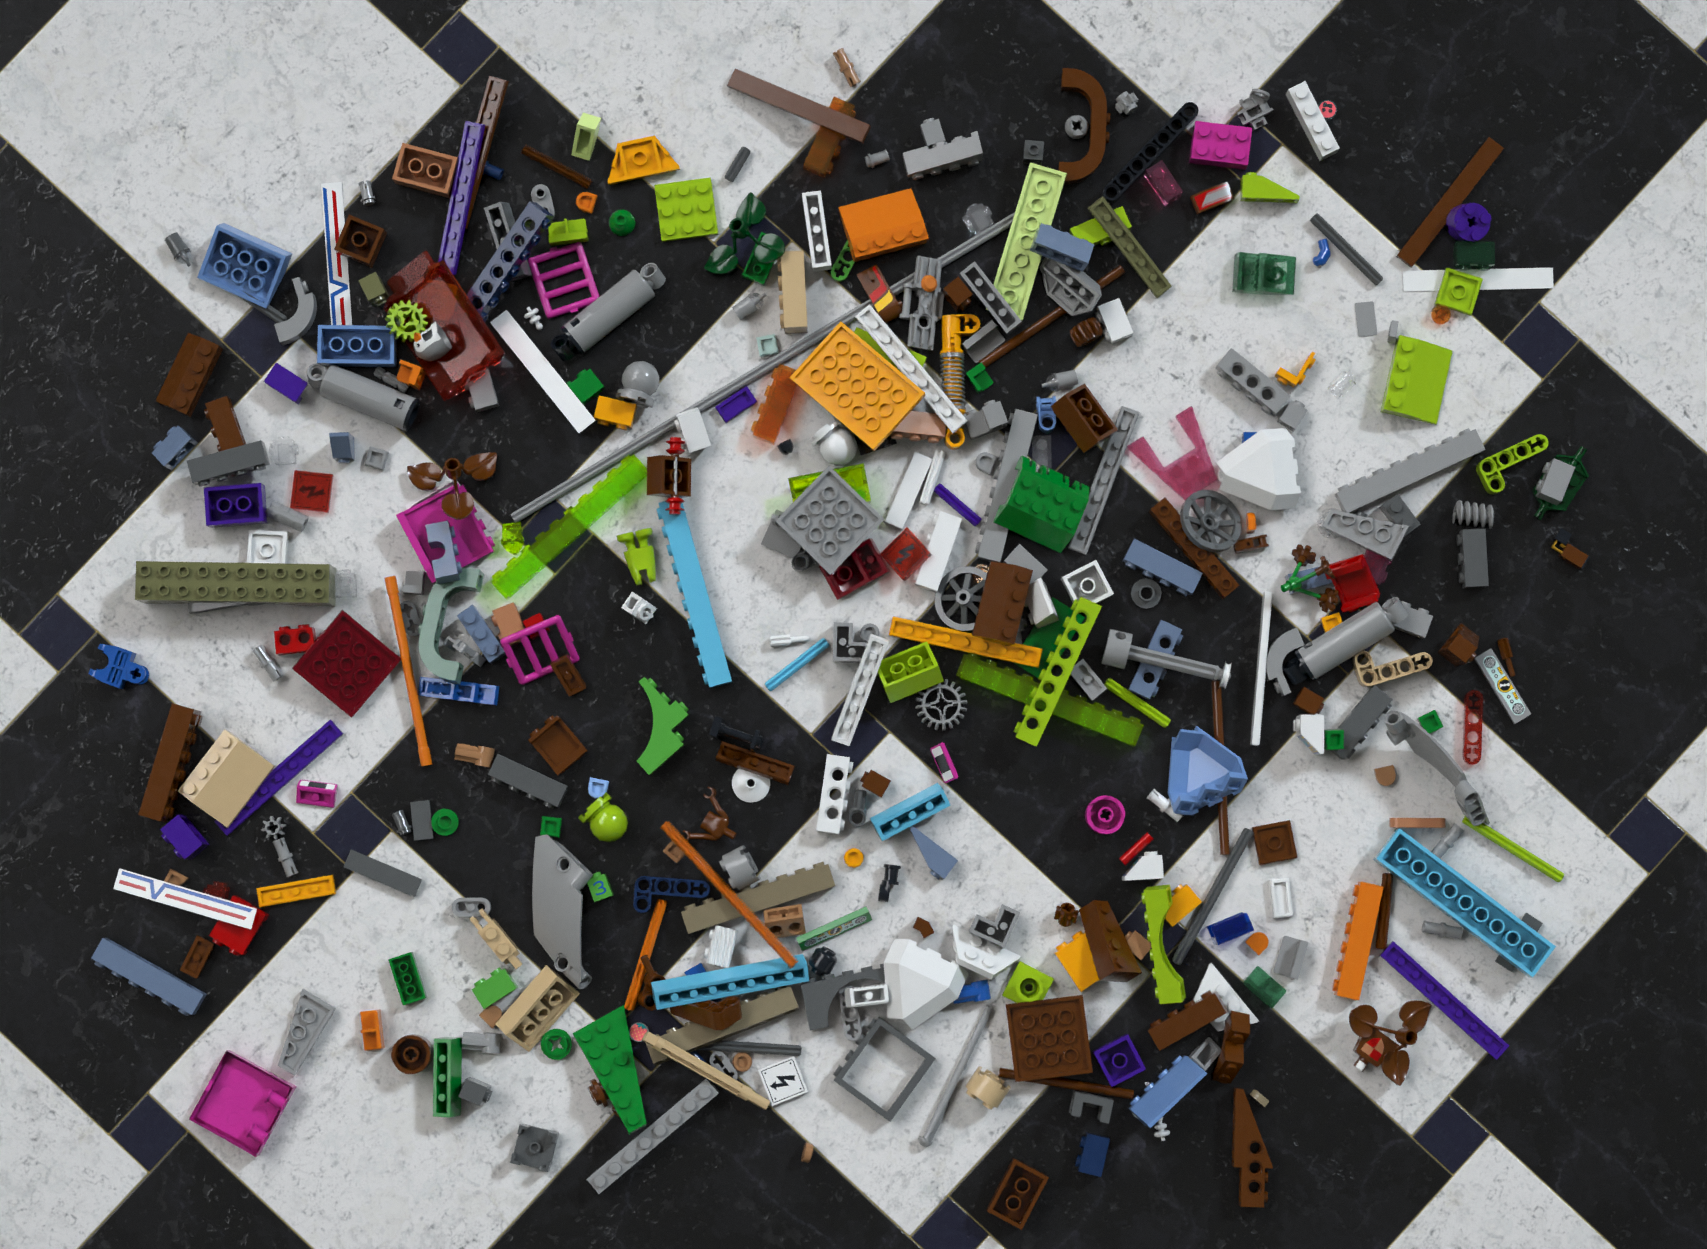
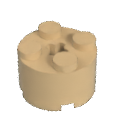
M978 1066L966 1084L968 1089L966 1093L974 1099L977 1097L983 1101L982 1104L990 1110L993 1107L998 1108L1011 1087L1009 1085L1005 1087L1003 1085L1005 1081L988 1069L983 1072L981 1071L982 1067Z

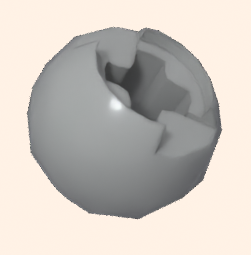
M1080 115L1071 116L1065 123L1066 133L1074 139L1084 137L1089 130L1087 120ZM1079 123L1081 130H1073L1074 125Z

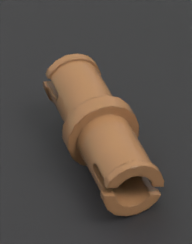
M844 48L834 52L833 56L840 66L839 70L846 77L849 86L853 87L857 83L859 84L861 80H859L853 68L854 64L853 62L850 63Z

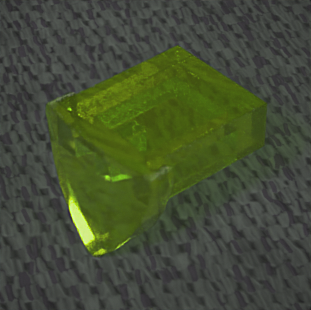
M521 522L502 524L501 544L506 551L513 555H517L524 544Z

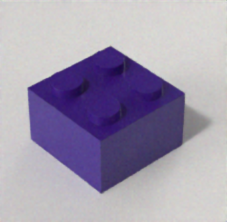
M177 815L160 829L163 833L161 835L168 844L171 843L175 847L173 851L180 859L192 860L210 845L186 815Z
M1127 1033L1092 1051L1111 1087L1146 1070Z

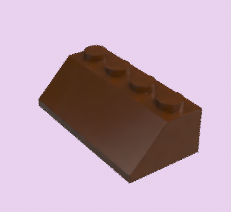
M188 333L156 402L191 417L223 348L202 337Z
M990 562L972 636L1005 646L1015 644L1033 570L1013 564Z

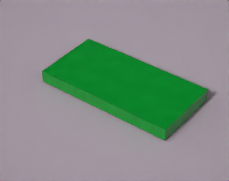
M1053 597L1051 600L1059 621L1041 628H1037L1035 625L1023 645L1043 649L1039 668L1014 663L1036 678L1039 677L1042 669H1047L1049 663L1046 660L1050 652H1055L1057 645L1054 643L1058 635H1063L1065 628L1062 626L1067 616L1071 618L1074 611ZM1078 613L1076 621L1081 624L1085 617ZM1075 630L1068 632L1067 637L1070 641L1076 633ZM1065 647L1060 650V652H1059V655H1060V656L1062 655V653H1063L1064 650L1066 649Z

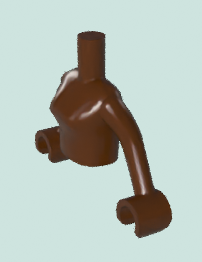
M707 787L711 789L712 794L711 796L704 794V797L710 799L719 815L710 810L700 826L709 834L690 833L684 830L683 832L687 834L685 841L689 842L691 839L716 841L723 834L734 840L737 833L727 828L729 817L715 798L716 790L713 787Z

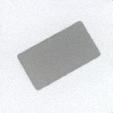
M1374 302L1355 303L1358 336L1377 335Z

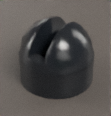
M791 439L777 445L779 451L784 455L792 453L794 448Z

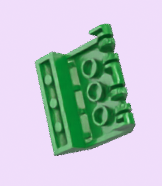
M1022 455L1014 469L1019 471L1007 501L999 506L993 523L1061 553L1075 535L1089 501V486L1080 484V482L1075 480L1070 488L1068 476L1063 477V474L1050 468L1046 469L1044 465H1041L1038 472H1036V462L1030 461L1029 458Z

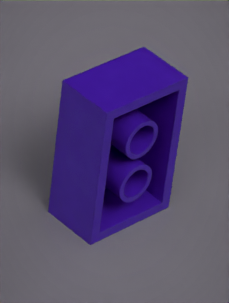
M262 483L204 487L206 526L209 528L268 523L265 485Z

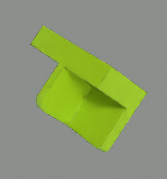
M564 219L562 222L551 223L548 228L551 246L588 241L585 219L569 221Z

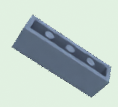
M1133 539L1123 559L1126 562L1125 566L1133 570L1138 568L1143 571L1142 574L1151 579L1156 577L1160 579L1159 583L1166 587L1172 585L1178 588L1177 592L1184 596L1193 594L1203 574L1136 539Z

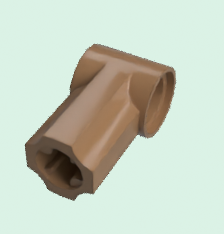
M457 743L454 759L491 768L495 749Z

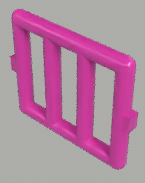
M581 242L558 249L556 246L550 248L549 252L528 259V264L547 318H554L571 312V314L579 312L578 309L590 305L600 297ZM573 251L577 252L578 262L542 274L539 273L537 263ZM581 268L583 269L586 279L548 292L545 291L543 281ZM587 286L589 287L592 297L553 310L551 309L548 299Z
M556 615L500 640L508 658L506 659L510 668H513L520 684L524 685L554 672L551 665L544 668L541 667L527 637L538 632L551 661L558 659V656L545 628L556 624L572 662L576 663L579 661V655L572 642L574 641L570 632L568 633L561 616ZM519 639L535 672L525 676L510 646V643Z

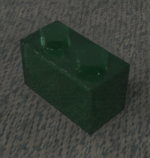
M1457 241L1453 245L1454 267H1458L1461 271H1467L1470 268H1478L1479 271L1490 270L1495 265V242Z

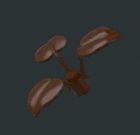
M490 452L473 455L464 462V467L458 459L450 458L446 460L442 473L437 464L430 462L407 466V472L412 484L418 489L426 491L434 489L436 481L440 482L446 473V476L453 480L455 494H448L444 497L441 503L442 510L447 516L456 520H462L471 514L474 500L468 492L459 494L457 479L461 476V470L466 475L471 474L475 480H487L495 473L497 453Z
M1414 1000L1403 1004L1399 1011V1018L1403 1021L1402 1027L1404 1028H1400L1398 1031L1376 1026L1375 1023L1377 1022L1378 1015L1376 1010L1370 1005H1360L1351 1010L1349 1014L1350 1027L1359 1037H1370L1373 1028L1395 1034L1397 1042L1401 1045L1396 1047L1394 1052L1389 1051L1384 1055L1381 1067L1385 1076L1396 1085H1402L1410 1064L1408 1053L1400 1049L1407 1048V1045L1416 1043L1417 1033L1426 1025L1432 1006L1427 1002Z

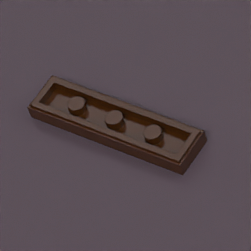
M723 741L715 760L786 785L789 784L795 767L794 765Z

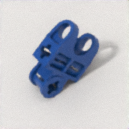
M99 644L98 649L103 650V653L108 657V665L104 669H90L88 674L103 683L120 689H124L126 681L138 685L148 681V669L133 663L137 653L117 646ZM135 672L141 673V676L137 677L134 674Z

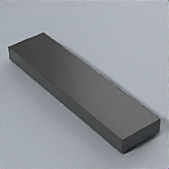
M352 849L344 864L346 869L413 897L416 896L422 882L421 878Z

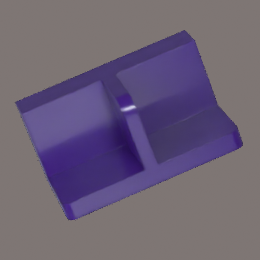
M278 363L273 366L263 381L298 405L303 399L300 396L308 385L306 381Z

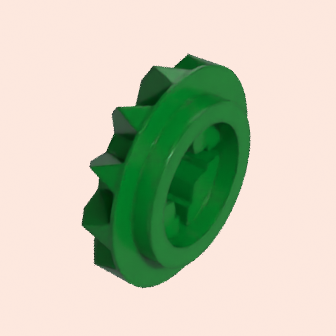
M558 1028L551 1029L542 1037L541 1049L548 1058L559 1060L570 1053L572 1041L566 1031ZM562 1037L560 1045H562L564 1049L557 1047L556 1049L551 1051L553 1049V1043H551L552 1041H550L549 1039L556 1041L557 1039Z

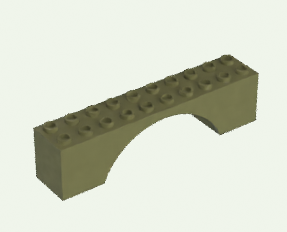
M136 561L135 600L146 604L254 602L294 606L335 607L336 568L330 564Z

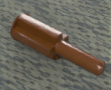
M1501 638L1497 640L1501 657L1506 661L1509 676L1513 677L1515 672L1511 661L1513 655L1508 638Z

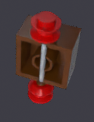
M670 437V441H666V443L670 444V448L666 452L671 454V456L658 455L647 457V495L667 497L668 499L665 502L669 503V508L665 509V511H669L670 515H680L681 511H684L681 508V504L685 502L681 498L691 497V458L679 457V455L685 452L681 448L685 441H681L680 437Z

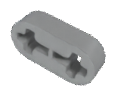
M716 1051L710 1056L711 1066L725 1073L723 1070L725 1068L728 1072L733 1071V1078L735 1080L738 1079L737 1070L724 1052ZM715 1055L723 1056L722 1063L724 1067H721L719 1063L714 1064Z

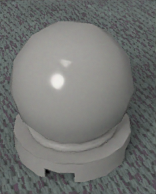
M645 361L633 362L626 367L622 374L624 389H618L616 398L621 401L624 398L631 400V403L636 404L638 407L653 408L654 399L650 396L656 392L659 386L657 369Z

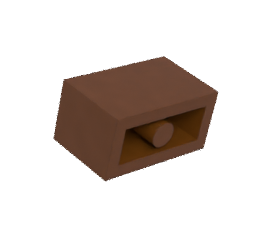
M959 276L943 288L944 297L956 312L960 309L963 312L971 305L973 294Z

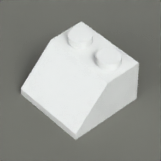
M1041 578L1035 580L1029 585L1024 606L1029 607L1030 613L1028 617L1031 625L1035 624L1037 628H1041L1059 621L1046 584Z

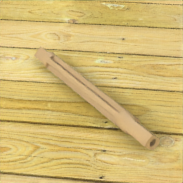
M650 1032L644 1034L642 1041L651 1045L653 1049L745 1101L748 1100L762 1109L766 1110L770 1101L755 1093L748 1086L664 1038L655 1036Z

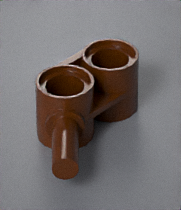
M644 955L640 959L647 974L644 977L645 987L639 993L637 1001L640 1006L653 1011L656 1009L653 1000L651 982L655 978H658V981L666 979L659 975L657 971H654L648 955ZM651 996V1002L646 1005V999Z

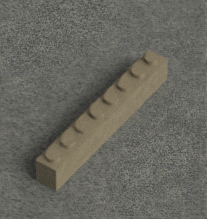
M824 862L813 865L814 869L808 871L805 868L794 871L795 875L788 877L786 873L777 876V881L769 883V880L759 882V887L753 889L749 885L741 889L740 893L736 895H738L737 898L739 897L742 903L745 902V906L749 907L748 910L754 913L834 887L835 883L829 864L824 865ZM723 894L721 895L722 899L714 901V898H709L702 901L703 905L696 907L694 903L685 906V911L681 912L688 934L742 917V915L731 905V902L727 901L728 899Z
M781 986L775 988V992L770 994L763 992L757 995V999L752 1001L750 999L741 1001L742 1018L726 1029L713 1030L689 1021L684 1024L685 1027L680 1029L677 1027L671 1028L666 1031L667 1034L660 1037L690 1053L798 1011L799 1006L791 986ZM646 1043L654 1066L672 1060Z

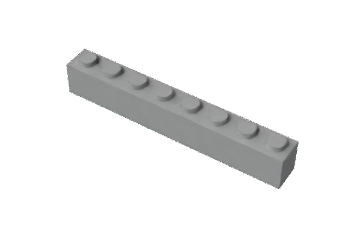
M1015 409L1014 413H1010L1008 424L1011 425L1010 432H1005L1003 442L1006 443L1005 450H1001L998 461H1002L1000 469L996 468L994 479L997 480L996 487H991L989 498H992L991 506L987 505L984 515L988 517L986 524L982 523L980 535H983L982 542H977L975 553L978 554V559L990 562L1001 561L1008 529L993 523L999 506L1006 503L1019 471L1014 470L1019 458L1022 455L1025 457L1028 455L1038 414Z
M1469 428L1459 432L1460 436L1455 439L1450 436L1442 440V445L1437 447L1435 444L1428 446L1424 449L1425 452L1420 455L1415 452L1407 456L1408 460L1401 463L1398 460L1390 464L1391 468L1385 471L1381 468L1372 472L1373 476L1366 479V476L1355 480L1356 484L1350 487L1348 484L1339 487V492L1335 494V497L1342 512H1353L1483 452L1485 447L1476 429L1472 431Z
M704 1079L587 1178L588 1182L600 1194L719 1094L718 1089L710 1080Z

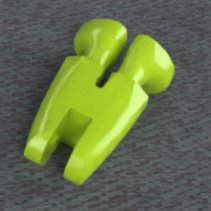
M652 528L635 531L640 548L635 546L633 532L616 536L617 541L624 543L628 551L623 553L636 585H642L640 570H647L650 583L656 580L653 545L648 546V538L653 533Z

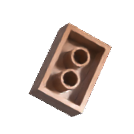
M402 143L392 180L398 185L450 198L458 157Z

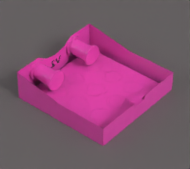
M226 1050L189 1120L257 1157L262 1152L297 1086L240 1055Z

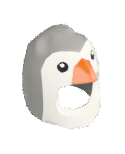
M436 321L424 332H415L413 346L415 353L419 358L426 361L437 360L446 355L452 348L447 335Z

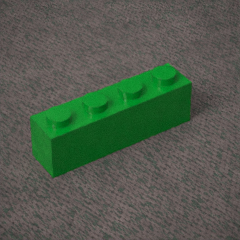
M434 1038L433 1117L461 1116V1098L458 1096L461 1091L462 1038Z

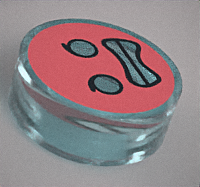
M1330 100L1322 101L1318 106L1325 120L1332 119L1337 112L1335 103Z

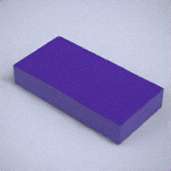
M746 386L715 408L725 423L756 404L757 400Z

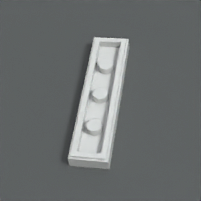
M917 452L914 453L885 520L886 523L903 530L933 459Z

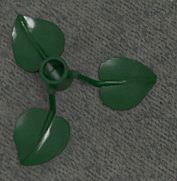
M750 192L738 208L736 218L729 224V228L733 232L731 234L733 249L729 245H720L715 248L704 266L707 271L714 274H726L737 266L738 258L735 256L737 253L736 237L744 239L748 236L758 244L754 254L761 263L774 262L785 253V244L778 235L772 233L765 234L760 242L750 234L748 227L751 224H759L766 215L764 204L753 193Z

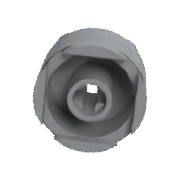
M744 845L722 856L723 860L719 861L724 872H728L730 876L728 881L733 889L738 888L741 890L761 879L760 876L756 877L755 873L758 872L757 866L750 853L745 854L743 851L746 848Z

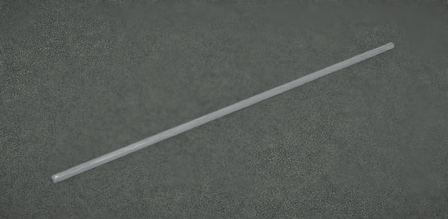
M1015 212L937 258L942 260V268L1010 228ZM915 272L890 286L894 296L904 291V283L914 284ZM870 299L682 412L697 407L701 413L823 340L840 321L845 325L856 320L855 316L869 304L874 309ZM676 415L511 514L514 522H519L676 428L674 420H677Z

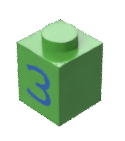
M601 872L594 873L587 882L594 902L613 896L606 874L601 875Z

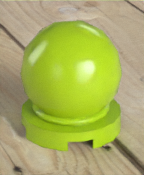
M607 792L603 795V798L600 796L587 808L588 811L584 815L581 814L578 818L583 824L590 822V830L599 840L612 842L624 835L628 822L624 811L618 806L610 804L609 801L612 798Z

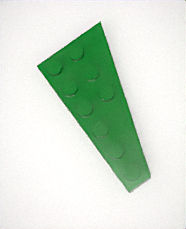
M623 1005L573 1033V1036L630 1135L646 1126V1119Z

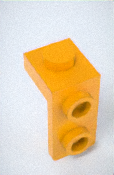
M1313 351L1310 353L1297 376L1280 367L1275 374L1277 381L1284 386L1288 384L1293 388L1297 384L1301 385L1306 377L1303 374L1306 368L1311 369L1316 360L1313 358L1315 353Z

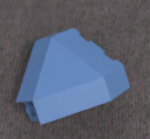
M1198 726L1194 730L1180 729L1177 737H1172L1168 796L1174 814H1196L1199 812V808L1206 805L1211 807L1223 801V797L1231 793L1236 795L1242 791L1248 778L1239 756Z

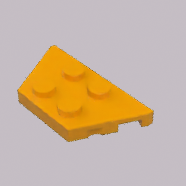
M655 135L617 143L608 185L678 171L680 167Z

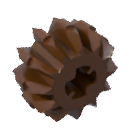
M1088 318L1070 330L1071 339L1077 347L1091 343L1103 333L1102 327L1096 318Z

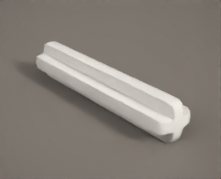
M937 449L935 451L920 498V503L930 504L946 454L942 450Z

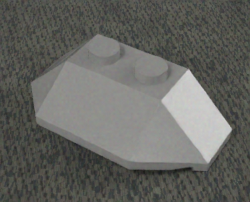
M1045 257L1039 267L1047 295L1071 316L1092 311L1102 296L1100 285L1085 272Z

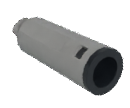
M316 363L310 365L307 369L308 383L313 388H320L319 393L324 398L406 432L410 430L417 417L421 402L417 398L337 365H331L326 371L323 365ZM315 374H320V375H322V376L319 377V378H314V377H313V375H315Z

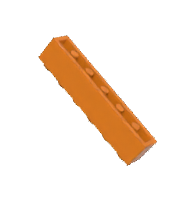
M1358 882V885H1354L1352 896H1355L1354 903L1350 904L1348 915H1351L1350 922L1346 923L1344 934H1347L1346 941H1342L1340 953H1343L1341 961L1338 960L1336 972H1339L1338 978L1334 979L1332 991H1335L1334 995L1355 1000L1360 999L1383 886L1365 882Z

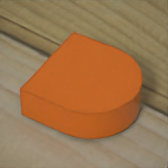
M588 192L580 193L576 198L578 209L592 214L598 196Z
M1246 513L1247 534L1254 533L1256 530L1254 513Z
M1255 932L1245 943L1257 955H1260L1268 946V938L1264 933Z

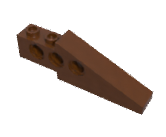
M1234 1088L1232 1166L1239 1167V1206L1264 1208V1203L1268 1201V1192L1264 1191L1265 1183H1268V1171H1265V1168H1273L1244 1089ZM1254 1142L1259 1144V1150L1256 1153L1250 1151V1145ZM1253 1162L1259 1164V1169L1256 1172L1249 1170V1166ZM1251 1182L1258 1183L1257 1191L1251 1192L1249 1190Z

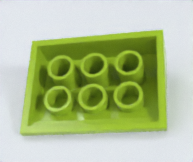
M1399 335L1395 342L1380 412L1436 425L1453 350L1420 339Z

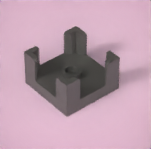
M1073 1090L1068 1112L1071 1116L1080 1117L1083 1102H1086L1085 1106L1097 1108V1105H1099L1097 1119L1100 1122L1109 1124L1114 1100Z
M521 1123L510 1163L516 1165L523 1164L549 1172L559 1132Z

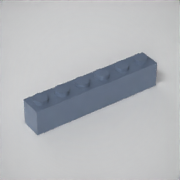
M102 938L91 959L95 960V965L103 969L105 967L111 969V973L118 978L123 976L129 979L128 983L132 986L145 988V993L152 997L156 995L161 997L164 1004L170 1007L172 1005L179 1008L178 1011L186 1016H189V1014L195 1015L207 995L108 938Z

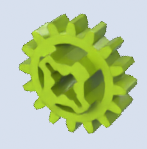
M401 300L399 306L394 303L392 309L389 308L387 312L389 315L385 318L386 321H389L386 324V328H391L389 334L395 333L396 340L402 337V342H405L407 338L412 342L415 332L422 333L426 330L424 327L427 326L428 322L423 320L427 318V315H422L424 309H418V303L411 305V301L408 300L407 304H404ZM409 316L410 318L408 320V323H406V325L403 326L404 320L407 319V317Z

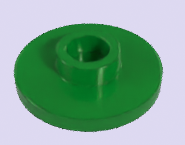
M440 809L432 816V828L439 835H450L458 827V817L450 809Z

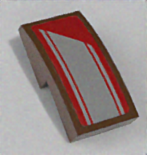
M1228 182L1216 185L1190 197L1197 214L1209 211L1216 206L1235 199Z

